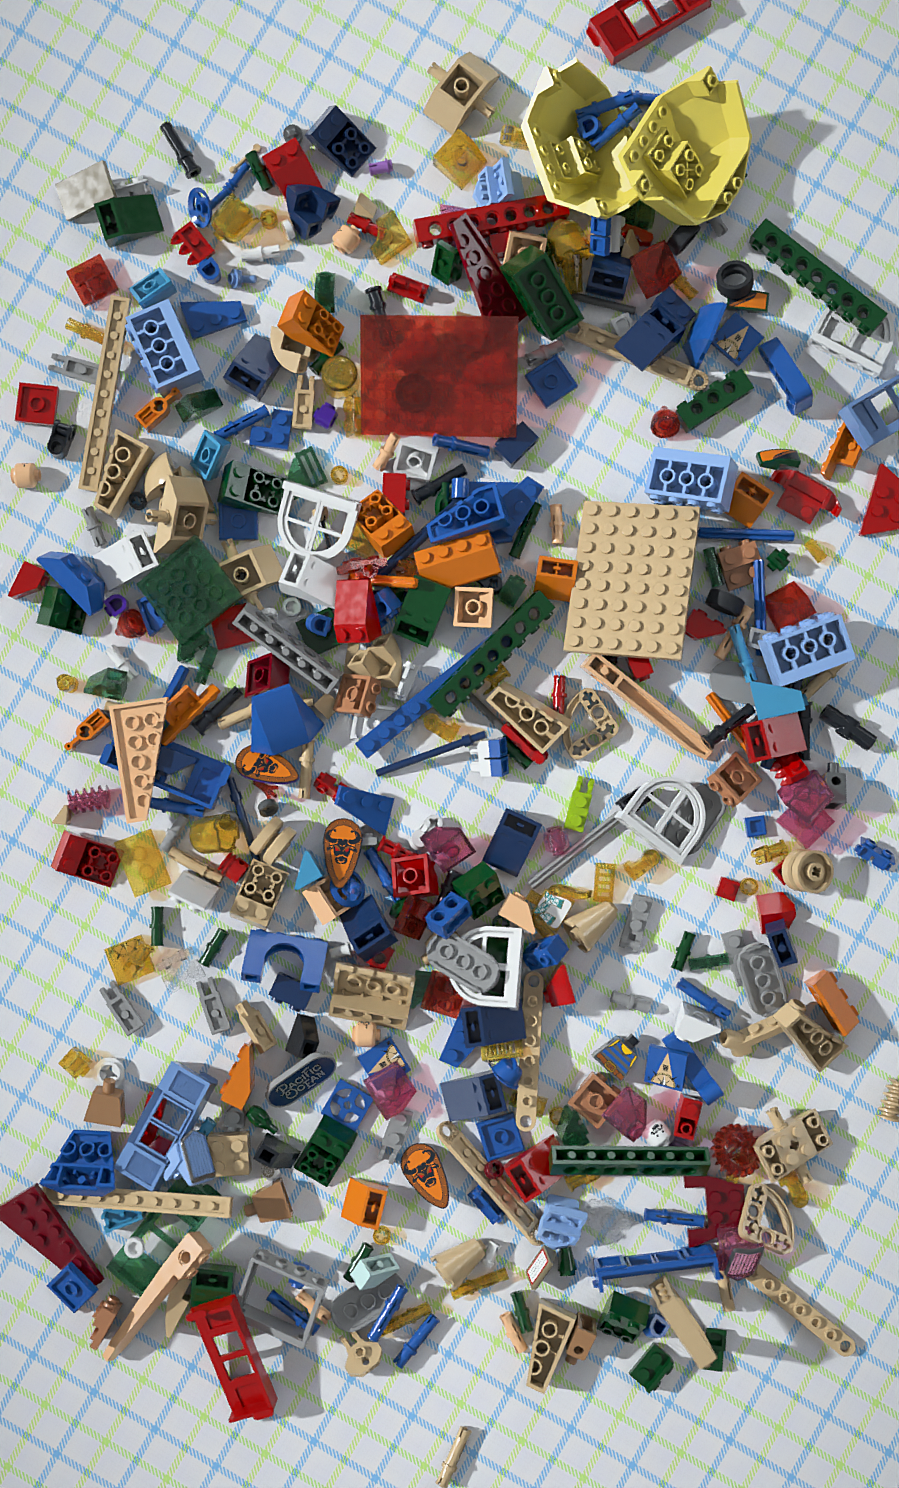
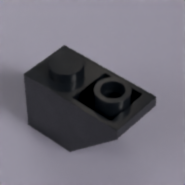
M297 1013L285 1051L297 1058L304 1059L317 1051L319 1037L315 1017Z
M266 1133L253 1159L269 1168H292L301 1151Z

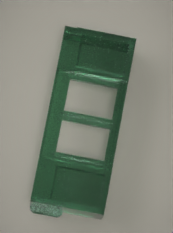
M183 1177L175 1180L167 1190V1192L221 1196L209 1184L189 1186ZM150 1212L131 1235V1237L137 1236L142 1239L147 1231L151 1230L174 1250L179 1245V1243L175 1242L154 1224L162 1213ZM175 1214L191 1227L187 1233L196 1232L207 1218V1216ZM123 1245L106 1268L141 1297L162 1265H159L145 1252L138 1258L128 1257L125 1254Z

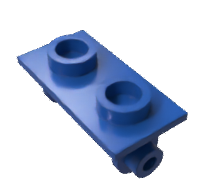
M861 836V845L857 844L854 848L858 856L867 861L872 856L875 857L871 864L882 871H888L891 868V864L895 865V857L891 851L885 848L881 849L872 839H865Z
M480 1185L467 1194L493 1225L503 1220L505 1213Z

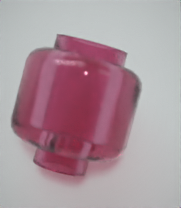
M562 826L549 827L543 834L545 850L552 852L553 856L564 854V850L570 847L568 832L566 829H562Z

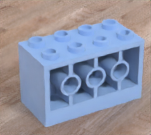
M169 299L125 317L128 323L125 325V328L132 340L136 341L133 342V346L139 357L143 358L140 362L147 375L151 376L148 380L156 394L160 393L162 398H165L174 387H177L180 391L205 380Z
M654 447L644 493L656 505L700 507L701 512L704 509H708L712 513L722 514L730 510L739 467L731 456Z
M824 612L817 615L818 619H805L799 622V626L789 625L781 628L780 633L770 632L762 635L763 639L758 640V644L772 685L782 687L856 659L841 614Z

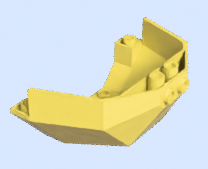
M577 58L558 69L546 66L542 71L521 128L547 201L606 220L640 200L618 158L634 130L631 126L624 127L596 152L594 146L590 145V141L587 142L584 138H580L577 132V127H579L577 122L578 114H576L575 110L589 106L594 101L599 102L613 97L608 87ZM619 107L602 113L597 117L602 123V131L618 118L617 115L619 113L622 114Z
M707 66L654 99L618 155L628 180L640 200L677 225H699L726 213L744 184L752 134L738 80L719 81L712 67Z

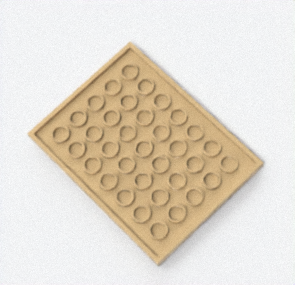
M584 501L576 555L578 567L575 586L571 590L563 647L564 652L682 661L701 513L700 507Z

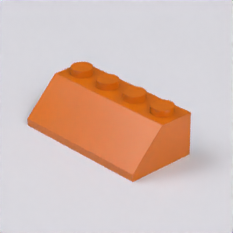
M489 530L414 552L419 575L451 589L502 573L494 540Z

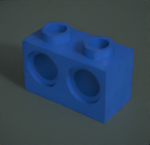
M389 586L374 595L381 629L387 624L386 620L388 618L392 619L399 613L397 609L403 605Z
M451 891L428 913L425 919L429 930L447 940L472 915L469 901Z
M559 934L532 941L523 952V960L531 971L557 965L569 951V948Z

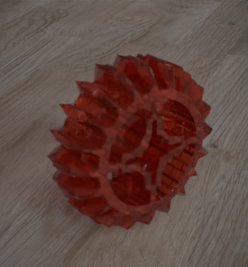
M740 1123L735 1125L728 1124L727 1127L723 1126L720 1128V1131L715 1133V1138L711 1141L714 1145L710 1148L715 1152L711 1156L717 1159L715 1165L720 1164V1171L726 1170V1175L731 1176L733 1174L734 1178H744L747 1175L753 1174L754 1170L760 1167L759 1163H761L753 1148L759 1136L754 1137V1130L747 1131V1126L741 1127ZM741 1147V1149L738 1150V1152L733 1154V1152L736 1151V1149Z

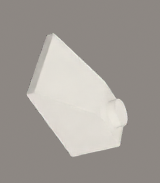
M424 434L400 438L392 472L405 473L407 477L421 482L430 481L440 447L432 446L433 437Z
M682 1001L674 1027V1032L678 1039L694 1043L720 1033L719 1016Z

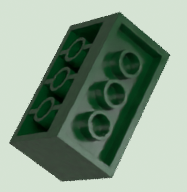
M530 245L499 267L537 332L550 341H554L584 319L545 251Z

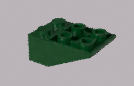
M153 194L116 197L94 203L100 227L109 248L164 231Z
M232 460L224 466L217 502L233 508L278 515L284 492L282 486L286 478Z
M415 574L414 578L418 579V587L416 589L409 588L392 633L429 647L452 589Z
M488 937L486 953L490 954L497 963L507 964L509 938ZM524 942L523 952H524V950H525L526 947H527V943H525V942ZM500 971L497 984L486 993L496 997H504L506 971Z
M324 1114L293 1168L328 1187L352 1148L358 1133Z
M213 1263L201 1264L197 1269V1274L192 1278L190 1309L206 1302L233 1295L236 1266Z

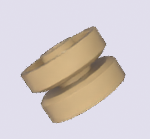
M274 816L249 847V850L255 855L261 854L268 848L263 855V861L269 866L284 854L297 834L290 826L286 827L279 834L278 832L283 826V821L277 816Z
M796 849L785 857L782 864L783 880L794 891L820 893L829 887L833 879L834 868L832 861L822 851Z

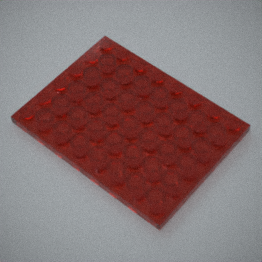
M360 315L361 435H390L391 432H394V435L396 433L401 436H434L436 433L443 436L517 437L519 316Z

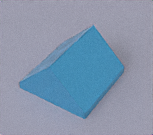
M160 267L128 288L142 309L162 302L177 292L172 281Z
M204 429L190 465L207 481L217 478L232 443Z
M311 850L304 851L294 888L296 890L325 875Z

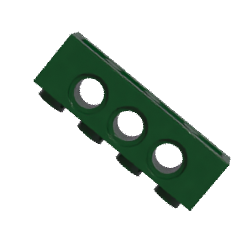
M742 368L738 371L733 369L725 375L726 378L721 382L719 380L714 381L709 385L710 389L703 392L701 390L692 396L694 399L687 403L685 400L676 406L677 410L674 415L686 434L752 392L754 386ZM730 385L734 392L728 393L724 387ZM708 396H715L717 403H711L708 400ZM698 406L701 409V413H694L692 407Z

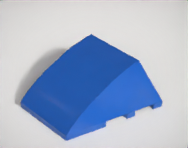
M724 302L705 305L696 312L682 347L690 366L694 367V369L699 370L705 354L714 339L727 306Z
M290 684L251 697V752L276 755L311 742L325 725Z
M73 1130L61 1148V1154L55 1163L50 1165V1171L45 1179L42 1178L39 1183L41 1186L64 1195L103 1197L115 1190L111 1132Z

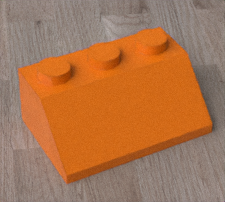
M823 969L804 981L835 1032L845 1037L860 1022L857 1018L859 1014L853 1005L850 1006L846 1001L848 996L842 988L839 989L836 985L838 980L835 975Z

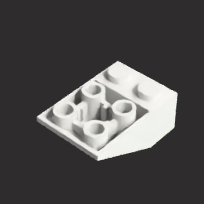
M143 529L122 538L93 556L109 592L162 569L156 553L153 552L154 548L149 536Z
M292 548L278 583L282 593L335 609L337 580L348 579L349 575L309 553Z
M184 870L167 894L171 896L170 899L179 904L185 902L189 904V909L199 913L212 907L221 887L188 870Z

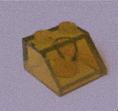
M459 128L433 156V166L461 190L487 163L486 158L474 141Z

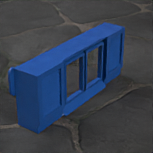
M113 737L111 744L105 746L99 761L101 764L119 771ZM175 742L164 746L199 758V761L193 768L185 790L165 783L167 777L162 775L159 780L155 779L154 786L206 808L214 809L221 791L230 776L232 766Z
M710 1244L697 1245L692 1248L686 1246L678 1250L631 1256L615 1255L593 1258L596 1280H593L592 1284L594 1288L599 1289L600 1293H604L602 1280L710 1267L716 1280L724 1279L722 1273L719 1272L716 1253Z

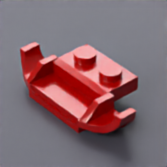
M775 470L769 479L785 488L776 506L809 525L820 508L827 510L835 517H838L842 511L837 497L830 488L798 470Z

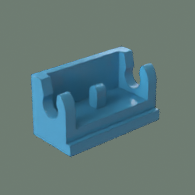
M104 1209L101 1219L105 1220L106 1225L104 1229L108 1233L143 1220L147 1213L143 1211Z

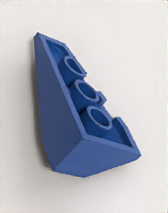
M496 482L475 489L466 499L457 502V505L451 510L443 512L428 523L426 527L430 543L435 544L459 539L485 530L493 532L510 526L507 510Z

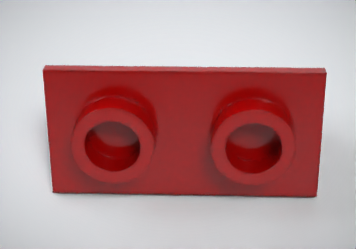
M393 272L389 277L386 291L423 304L429 285Z
M321 772L315 779L313 786L319 793L327 794L335 802L338 786L336 787L334 784L337 779L327 772ZM342 782L339 783V785L348 787Z

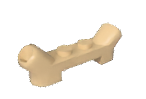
M791 999L789 1001L790 1005L805 1014L806 1007L800 1000ZM772 1015L739 1031L724 1029L719 1036V1040L724 1048L731 1050L733 1056L742 1057L753 1052L751 1046L784 1031Z

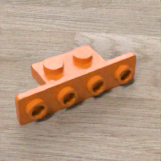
M844 422L839 427L835 442L830 446L829 455L821 466V475L828 481L831 480L837 464L855 469L863 452Z
M212 683L197 696L185 684L168 701L165 719L170 725L163 731L161 743L164 746L172 743L176 736L186 729L190 722L200 715L210 702H213L218 697L221 691Z

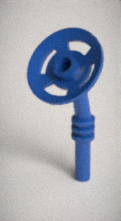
M246 162L242 164L232 179H228V182L225 183L226 186H223V190L211 201L202 188L197 187L190 191L188 209L195 225L205 228L210 224L212 209L229 194H233L232 191H235V188L238 187L237 184L249 170L250 166ZM200 215L205 217V222L199 219Z
M355 871L353 876L358 879L359 883L351 877L349 882L341 889L343 894L347 896L346 900L339 895L337 891L339 889L330 880L331 895L341 906H357L365 896L364 882Z

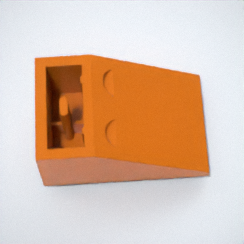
M305 290L288 298L277 324V327L291 339L330 357L334 356L344 330V326Z
M378 489L359 502L362 505L356 525L373 548L385 560L397 552L415 535L413 525Z
M252 1040L248 1044L244 1043L237 1055L240 1060L239 1062L236 1061L231 1067L228 1074L231 1078L224 1082L219 1092L223 1094L220 1100L240 1110L247 1103L255 1086L254 1043Z

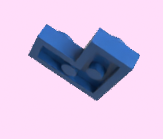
M273 409L271 428L252 425L249 445L288 451L293 411Z

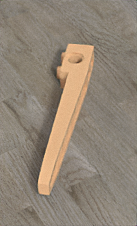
M589 654L580 666V668L609 691L615 693L688 752L704 760L713 752L703 743L701 735L603 656Z
M200 1231L187 1233L164 1262L109 1342L102 1355L107 1362L115 1360L127 1347L177 1282L182 1279L193 1278L197 1274V1269L200 1265L209 1259V1254L214 1248Z

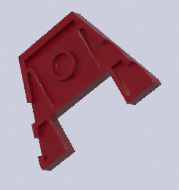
M709 1175L683 1176L684 1188H705L707 1227L687 1228L689 1248L738 1229L745 1202L744 1185L742 1183Z

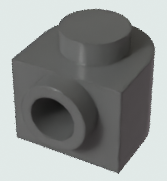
M231 1106L227 1110L224 1126L228 1127L229 1131H240V1128H244L246 1121L245 1109L240 1110Z

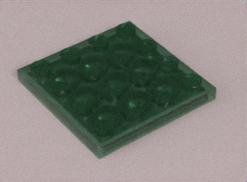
M198 535L192 536L136 584L178 642L183 646L243 597Z

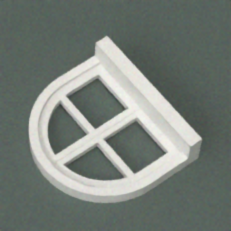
M865 295L888 313L882 322L884 337L881 338L874 333L870 336V338L882 343L874 361H871L851 350L859 335L857 327L852 323L845 322L841 316L835 314L836 311H831L826 307L816 323L807 344L875 379L883 368L882 365L892 348L895 337L894 322L887 308L877 299ZM848 300L842 301L845 306L851 305ZM862 312L860 317L867 318L866 314ZM831 317L853 328L845 346L822 335Z
M284 480L282 488L285 490L278 513V530L285 546L290 551L293 548L309 553L323 561L340 554L352 539L362 503L290 480ZM294 496L317 503L312 524L289 517ZM324 506L348 513L342 534L319 526ZM289 521L310 528L305 548L300 546L293 538L289 529ZM317 531L340 537L332 547L323 551H312Z
M658 777L643 784L633 795L624 810L618 811L614 818L673 864L680 865L699 839L705 825L706 815L703 800L691 784L676 777ZM667 786L680 790L669 807L654 797L651 792L660 787ZM686 796L691 801L694 810L693 826L675 813ZM646 797L665 810V813L654 828L634 814ZM671 816L690 830L679 848L660 834Z
M484 926L464 934L461 938L469 943L483 938L482 950L485 952L487 937L509 938L507 964L498 963L500 971H506L504 997L483 996L482 993L476 994L450 978L455 990L465 1000L475 1005L509 1008L510 1010L518 1011L525 931L522 928Z

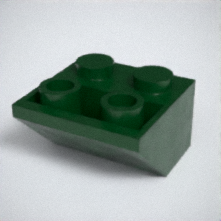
M46 586L36 623L81 635L87 613L64 589Z
M484 861L452 882L455 893L469 901L473 920H476L505 899L497 873Z
M613 1291L607 1299L596 1329L606 1335L617 1337L625 1343L633 1344L647 1325L650 1305Z

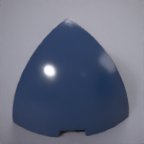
M288 185L286 190V203L291 222L304 240L312 238L322 230V223L327 218L332 219L341 201V198L332 192L312 185Z

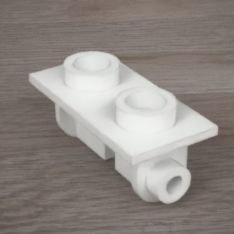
M143 176L132 178V183L125 184L124 181L113 184L117 197L131 196L130 192L132 191L134 196L152 192L150 185L145 184L148 178L143 179Z
M402 660L400 684L398 688H390L387 696L406 703L419 666Z

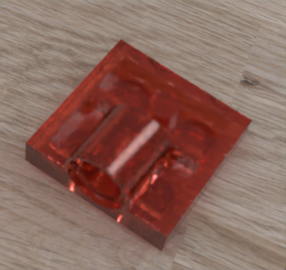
M101 254L66 271L84 307L119 290Z
M379 555L369 556L367 559L362 560L361 557L350 558L349 561H343V565L336 567L337 575L355 573L358 579H371L377 575L378 569L388 566L387 558H379Z
M409 894L404 901L402 910L392 930L420 941L427 926L425 917L434 909L435 904Z
M432 970L420 1008L457 1019L463 997L455 990L448 976L439 971Z

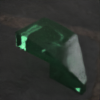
M296 457L293 458L286 480L309 486Z
M415 971L416 978L411 1009H415L432 994L435 972Z

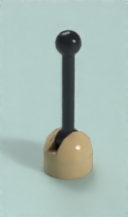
M324 507L320 522L322 527L326 528L325 520L328 518V509ZM324 533L326 549H328L331 545L328 534Z

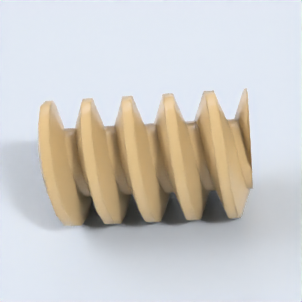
M888 1077L892 1082V1085L886 1084L890 1092H883L887 1099H881L880 1101L885 1107H878L882 1114L876 1115L888 1121L899 1122V1117L897 1116L899 1115V1081Z

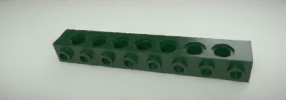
M767 218L751 235L749 243L755 251L763 253L770 263L777 264L785 275H791L796 279V283L799 286L810 290L813 297L824 301L831 311L838 312L845 322L852 323L857 327L856 329L860 334L870 337L888 315L887 312ZM767 241H773L776 245L769 246ZM782 253H788L791 257L784 258ZM797 265H804L806 269L800 270L797 268ZM812 277H819L821 282L813 281ZM827 289H834L836 294H830ZM848 300L851 306H845L842 301ZM858 312L865 313L867 318L859 317Z
M536 590L426 702L441 717L446 718L448 716L450 718L457 711L456 707L460 703L464 704L471 697L470 693L474 689L478 690L485 683L484 679L488 675L492 676L499 669L497 666L502 661L506 662L512 656L511 652L516 647L520 648L526 642L525 638L529 634H534L540 628L539 624L543 620L547 621L554 614L552 611L556 607L540 590ZM533 608L537 611V617L534 620L529 616V612ZM519 622L524 627L521 633H517L515 629L516 624ZM505 636L510 639V644L507 647H504L501 642ZM490 650L496 652V658L493 661L488 659V652ZM476 664L482 666V672L479 675H476L474 672ZM466 677L469 684L463 689L460 686V681ZM452 691L455 694V699L452 702H448L446 695Z
M551 1146L548 1156L550 1175L707 1176L711 1166L708 1147Z

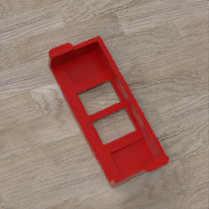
M619 0L614 5L589 19L586 34L595 47L600 46L613 66L704 10L709 9L712 0H673L679 12L663 22L649 0ZM642 1L657 26L639 36L624 11Z
M236 1294L191 1308L186 1315V1320L189 1322L195 1320L232 1410L229 1423L253 1417L255 1420H261L273 1416L278 1398L255 1346ZM237 1331L244 1348L220 1355L213 1337ZM247 1355L254 1373L230 1379L224 1362Z

